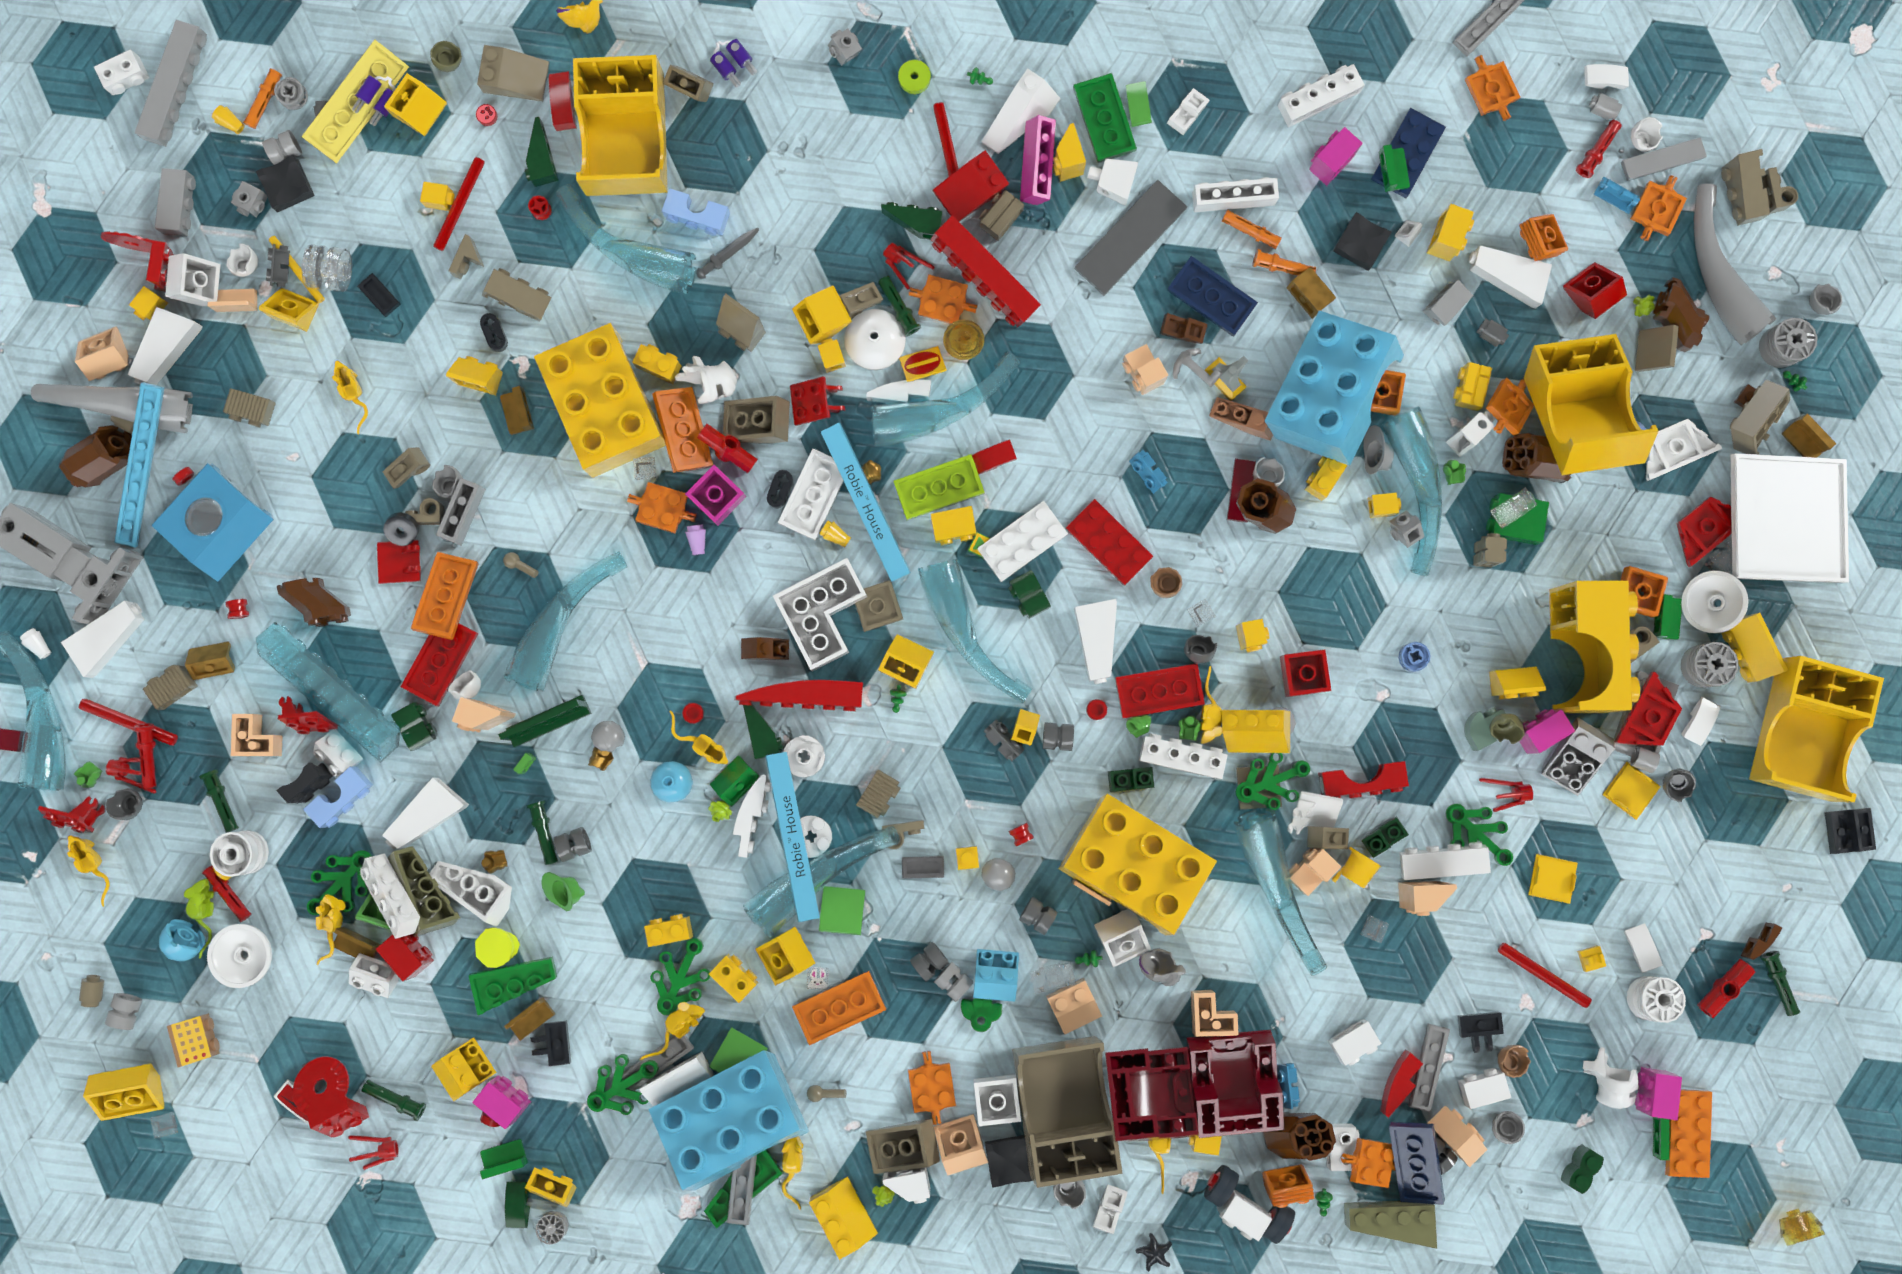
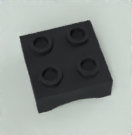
M294 155L286 157L283 161L273 166L256 171L266 191L269 203L276 212H280L315 196L299 159Z
M1356 212L1333 252L1369 271L1392 232L1370 222Z
M308 763L303 767L300 776L295 781L281 786L276 791L286 803H306L314 797L313 793L316 790H321L330 783L329 779L333 775L324 763H320L318 766Z
M1024 1135L985 1142L992 1188L1032 1181Z

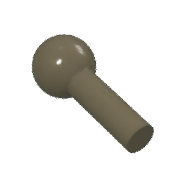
M509 552L504 556L503 563L507 568H517L533 578L537 577L538 571L520 561L516 553Z
M812 1085L807 1090V1097L812 1102H818L822 1098H846L847 1095L846 1089H822L818 1085Z

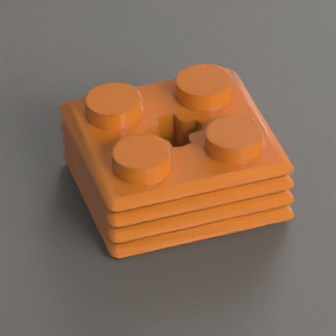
M1554 214L1531 217L1519 224L1521 229L1520 235L1526 241L1529 248L1528 254L1535 261L1557 257L1568 251V246Z
M1385 370L1376 388L1371 412L1394 416L1400 413L1405 373ZM1380 387L1385 392L1383 395H1379V392H1377Z
M1632 566L1624 567L1620 581H1628L1629 591L1636 593L1638 600L1637 613L1651 618L1658 616L1668 577ZM1639 588H1641V591L1644 592V595H1639Z
M1302 1164L1262 1172L1264 1187L1274 1207L1284 1208L1292 1203L1305 1204L1315 1198L1313 1185Z

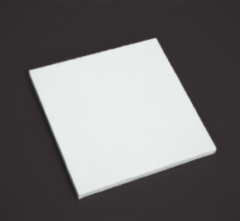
M1731 454L1732 575L1737 579L1848 583L1847 460Z

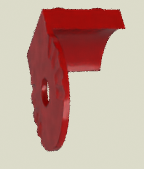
M110 231L101 233V238L111 244L136 251L150 252L146 281L155 284L154 290L166 292L169 256L175 255L166 242L144 239L128 233Z
M319 1057L308 1062L297 1074L292 1089L293 1101L297 1109L307 1115L310 1129L329 1137H338L350 1127H356L363 1120L369 1118L366 1106L347 1098L349 1075L346 1067L339 1060L333 1057ZM319 1080H325L327 1083L325 1091L317 1094L315 1092L316 1083Z

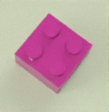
M1346 127L1340 132L1336 130L1330 136L1326 145H1322L1311 159L1313 164L1309 170L1326 186L1355 157L1363 144Z
M715 465L685 494L717 526L747 497Z
M1545 709L1535 715V720L1530 722L1527 720L1522 723L1525 735L1519 742L1527 754H1537L1574 733L1575 729L1562 710L1550 709L1547 711Z
M1641 1067L1638 1073L1639 1088L1635 1099L1636 1109L1651 1117L1678 1120L1682 1077L1666 1070Z
M498 1075L486 1084L472 1103L501 1127L507 1129L516 1122L531 1101L524 1091L515 1089L508 1078Z

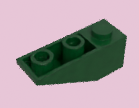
M894 202L881 204V210L884 215L920 239L931 240L934 233L942 226L943 212L939 211L936 207L922 209L911 204L907 205V207L898 206Z

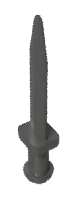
M759 228L741 235L716 256L712 254L710 262L701 269L698 268L696 270L697 277L705 279V275L714 268L721 269L722 263L747 245L758 233Z

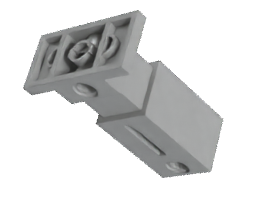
M9 503L1 513L0 547L48 578L64 581L72 586L70 592L83 600L75 608V614L72 619L79 623L90 624L108 612L144 558L138 552L120 547L111 554L110 560L96 557L89 552L91 550L90 546L27 507Z

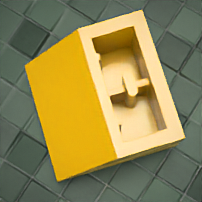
M406 73L384 107L393 117L426 136L447 105V102L425 84Z
M834 286L804 298L792 308L810 344H818L823 340L832 338L852 322Z
M897 634L887 650L878 671L917 689L934 652Z
M1537 667L1489 672L1491 695L1499 696V700L1518 698V694L1520 698L1539 696L1540 691H1546V686Z
M475 1038L470 1039L431 1065L453 1102L497 1073Z

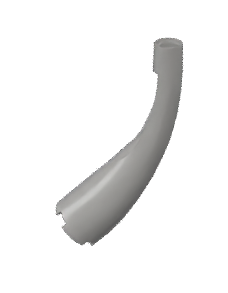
M1700 184L1697 188L1694 211V238L1700 271L1719 317L1730 334L1742 346L1762 332L1766 325L1772 324L1777 318L1741 279L1723 255L1713 223V207L1716 205L1717 186L1714 184Z
M35 384L31 389V396L37 402L76 407L134 422L140 387ZM164 389L158 429L180 433L188 432L184 425L191 422L193 404H188V398H193L192 392Z

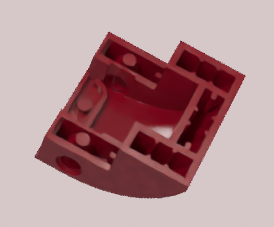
M1271 1029L1238 1032V1035L1187 1038L1199 1138L1284 1130L1283 1093L1277 1079L1276 1043Z
M1187 1047L1148 1051V1048L1105 1052L1116 1142L1164 1140L1199 1135Z

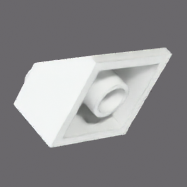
M1130 909L1121 911L1094 925L1113 967L1151 950L1138 917Z
M927 1167L884 1173L883 1184L908 1202L914 1201L915 1204L927 1201L926 1198H930L931 1188Z

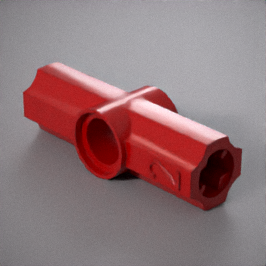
M707 423L697 436L699 440L715 450V455L719 460L723 462L731 461L746 473L750 472L758 460L740 447V442L736 437L732 435L724 436Z
M1739 959L1722 978L1717 979L1713 983L1711 991L1697 1005L1699 1009L1714 1019L1731 999L1739 996L1740 989L1754 975V968L1742 959ZM1728 984L1729 991L1725 994L1724 986Z

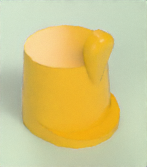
M1349 846L1352 852L1345 865L1332 878V881L1336 883L1339 877L1343 875L1360 887L1365 888L1381 868V865Z

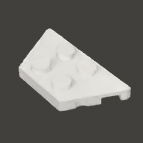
M1689 419L1683 420L1658 432L1646 460V480L1649 481L1721 450L1722 447L1711 441L1707 437L1708 435L1702 430L1697 429L1696 425Z

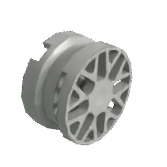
M285 77L284 80H279L275 85L274 94L277 100L287 109L298 110L306 104L308 92L296 78Z
M550 1211L543 1215L536 1225L538 1239L548 1245L558 1243L568 1231L569 1223L567 1217L559 1211Z

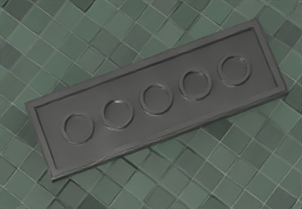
M1157 180L1074 269L1105 296L1181 216L1188 206Z

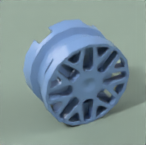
M1412 642L1402 647L1398 658L1399 663L1405 670L1416 672L1427 667L1431 655L1429 649L1424 644Z

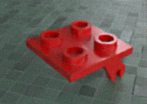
M824 376L790 385L794 425L798 426L830 418V412L845 411V406L828 405L826 392L843 391V387L840 385H826V378Z
M414 540L413 543L406 546L396 545L392 542H377L378 584L421 581L419 540Z
M287 696L286 702L284 697L279 699L282 715H278L277 719L285 723L287 727L296 730L297 733L309 734L312 731L325 733L332 729H338L336 723L317 711L304 712L303 706L298 703L296 709V705L293 704L291 697Z
M89 796L69 813L39 806L37 810L44 815L43 818L51 821V825L64 828V826L71 827V830L78 833H84V831L93 833L94 828L92 825L98 816L104 814L105 806L101 805L97 811L99 806L98 800L94 798L92 804H90L92 798Z

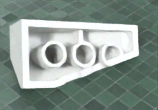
M1027 68L983 138L982 144L999 154L1025 133L1026 121L1038 115L1048 117L1059 102L1060 97L1043 78Z
M438 861L429 873L439 884L438 888L486 923L497 927L509 910L512 887L495 875Z

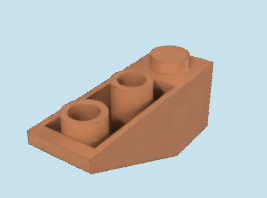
M1219 397L1216 398L1209 414L1211 418L1271 441L1273 437L1272 432L1265 423L1269 412Z

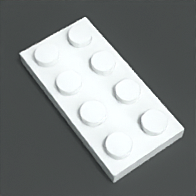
M812 449L778 524L816 541L844 482L833 457Z
M1042 501L978 547L977 550L999 581L1003 582L1068 535V533L1045 501Z

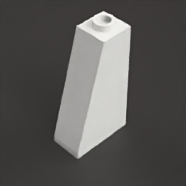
M1481 245L1475 251H1472L1469 258L1471 272L1531 308L1536 309L1543 303L1552 264Z
M156 307L128 375L135 378L134 382L139 385L142 382L157 385L198 335L203 326L195 321Z
M1116 599L1074 608L1089 681H1094L1095 684L1107 682L1106 678L1111 677L1117 608Z
M124 600L61 642L83 677L94 678L145 620L141 615L142 609L137 603Z
M432 778L382 836L387 839L385 842L391 848H405L467 808L469 804L442 780Z

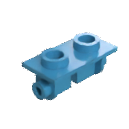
M1606 177L1602 178L1594 192V195L1627 214H1630L1633 207L1640 201L1638 195Z
M1142 450L1129 461L1133 469L1143 479L1146 487L1153 494L1168 483L1166 481L1167 477L1159 467L1152 470L1151 467L1156 463L1148 452Z
M1294 1063L1277 1064V1079L1283 1093V1108L1293 1109V1107H1298L1300 1102L1298 1086H1291V1083L1298 1082L1297 1068L1294 1067Z

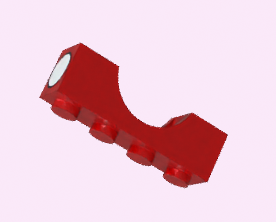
M1405 761L1380 764L1374 778L1362 784L1349 779L1343 770L1318 773L1321 795L1341 798V795H1349V798L1362 797L1361 793L1369 792L1370 795H1379L1385 789H1390V793L1403 791V787L1409 786Z

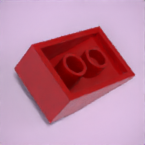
M984 150L932 191L949 215H953L960 222L992 200L998 193H1002L1010 183L986 150Z

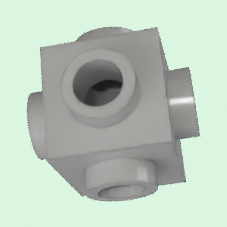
M848 28L843 32L838 30L830 36L831 41L827 45L830 54L839 61L841 66L856 57L862 50L858 43V38Z
M242 181L239 188L233 193L231 203L237 207L236 211L246 217L249 214L257 217L265 207L267 195L260 189Z
M1404 511L1389 521L1392 529L1390 530L1391 536L1394 540H1399L1407 548L1425 537L1421 521L1416 515L1412 516L1408 511Z

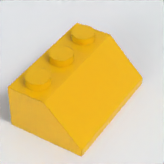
M1761 613L1746 615L1734 628L1721 633L1723 639L1728 642L1730 648L1736 653L1738 664L1741 668L1740 674L1747 683L1757 682L1788 670Z
M1222 710V733L1227 751L1235 753H1290V711Z
M143 1064L89 1075L83 1097L101 1121L162 1110L165 1106L160 1075L152 1064Z
M848 1176L810 1197L809 1204L839 1260L858 1250L878 1234Z

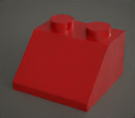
M1596 262L1563 285V289L1581 312L1594 319L1627 296L1623 276Z

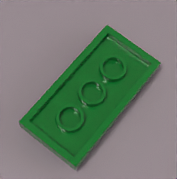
M1109 73L1074 84L1073 90L1097 163L1105 161V159H1112L1135 152L1137 147L1113 74Z

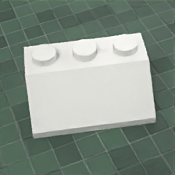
M700 1052L649 1080L639 1090L654 1107L711 1078L714 1073L709 1068L703 1052Z

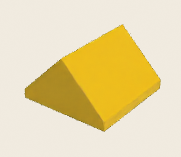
M280 288L259 306V310L273 319L307 332L319 303Z

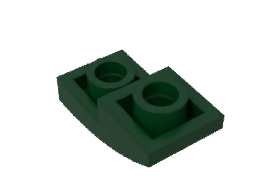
M1152 767L1108 771L1110 792L1155 788Z
M1396 816L1361 841L1371 856L1375 858L1409 834Z
M506 1182V1228L528 1227L530 1206L527 1205L528 1190L525 1189L527 1182Z

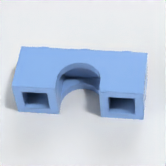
M669 188L662 209V213L667 221L675 224L678 222L684 223L686 227L693 230L700 228L712 236H716V234L723 236L730 215L727 206L708 201L704 211L693 213L689 210L692 202L689 194Z
M350 766L335 780L341 789V796L336 802H332L326 795H318L303 809L319 828H330L335 825L342 813L349 812L354 807L353 803L358 798L362 799L370 792L369 788L373 784L358 767Z

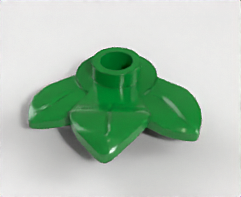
M974 998L973 1001L968 999H962L961 1001L963 1016L971 1021L972 1028L977 1032L987 1031L991 1027V1023L998 1020L1002 1015V1004H992L990 999ZM978 1018H984L985 1023L979 1025L977 1023Z

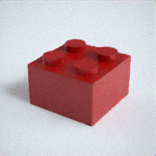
M1326 649L1280 656L1285 697L1332 691Z
M392 934L376 948L377 952L402 982L416 977L434 961L431 957V951L426 946H422L418 942L419 937H413V934L396 939Z

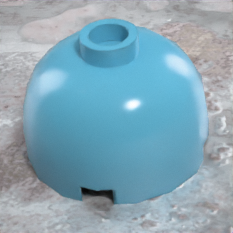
M670 761L657 766L652 773L650 784L657 798L661 801L672 803L687 797L691 792L693 779L685 765Z
M174 919L169 924L167 923L161 931L159 947L168 959L187 961L194 958L205 945L203 933L200 930L196 933L191 928L193 924L190 922Z

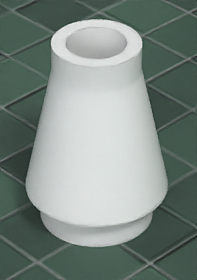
M33 628L20 637L21 644L38 656L40 660L52 653L40 631H36Z

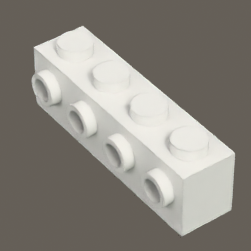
M1355 65L1341 66L1335 71L1336 73L1330 76L1325 74L1313 84H1304L1299 88V91L1294 93L1290 91L1281 97L1278 108L1288 128L1361 93L1365 84Z
M1264 177L1258 180L1242 179L1234 182L1199 183L1195 185L1192 192L1194 212L1275 206L1279 199L1277 178Z
M1149 733V737H1143L1138 761L1223 779L1228 756L1222 753L1223 749L1211 747L1210 750L1202 749L1203 745L1191 742L1190 746L1182 744V740L1170 738L1169 741L1161 740L1162 736Z
M1471 842L1469 846L1461 847L1460 844L1447 845L1448 848L1439 849V846H1427L1426 850H1418L1415 847L1405 848V852H1399L1402 878L1404 880L1491 873L1488 847L1482 845V842Z
M385 853L365 858L360 875L395 939L415 933L420 916Z

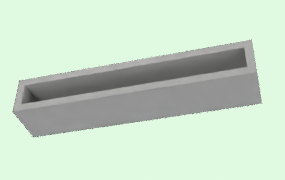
M176 20L135 130V134L143 140L166 147L168 141L172 138L174 124L179 119V110L185 102L187 88L192 83L195 66L199 64L202 47L206 45L207 34L198 26Z

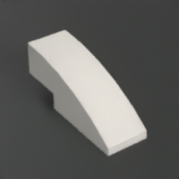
M917 379L910 382L903 380L889 383L867 392V401L908 406L909 398L929 401L931 380Z

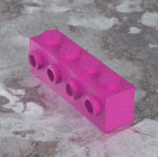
M1038 115L1026 121L1020 193L1021 202L1039 205L1050 200L1055 119Z

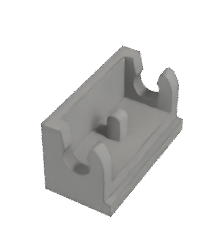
M1459 280L1451 281L1423 312L1437 325L1441 323L1445 326L1473 295Z

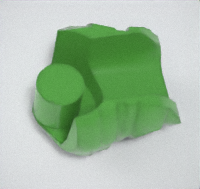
M1449 460L1443 465V473H1445L1447 485L1464 483L1465 464H1461L1456 460Z
M1149 715L1129 718L1126 722V728L1135 738H1138L1149 732L1151 717Z
M1192 715L1179 720V739L1197 741L1201 722Z
M89 761L83 767L78 768L74 775L78 778V785L83 788H92L103 771Z

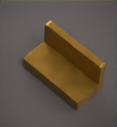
M1311 267L1293 279L1286 287L1312 319L1317 316L1319 310L1322 311L1336 299V296Z
M520 386L513 387L511 393L501 395L500 399L509 433L514 435L534 429L524 389Z
M1808 413L1798 417L1782 432V436L1802 457L1817 458L1837 444Z
M230 642L189 649L185 667L192 679L197 680L233 673L235 666L229 656Z
M346 927L336 928L334 931L337 934L334 940V948L357 958L359 953L375 958L377 954L376 948L381 944Z
M541 998L504 1027L506 1030L511 1028L521 1041L554 1016L555 1012L546 1000Z

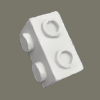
M336 729L330 731L314 744V756L317 760L323 761L328 766L329 772L334 777H339L350 766L355 767L363 760V757Z

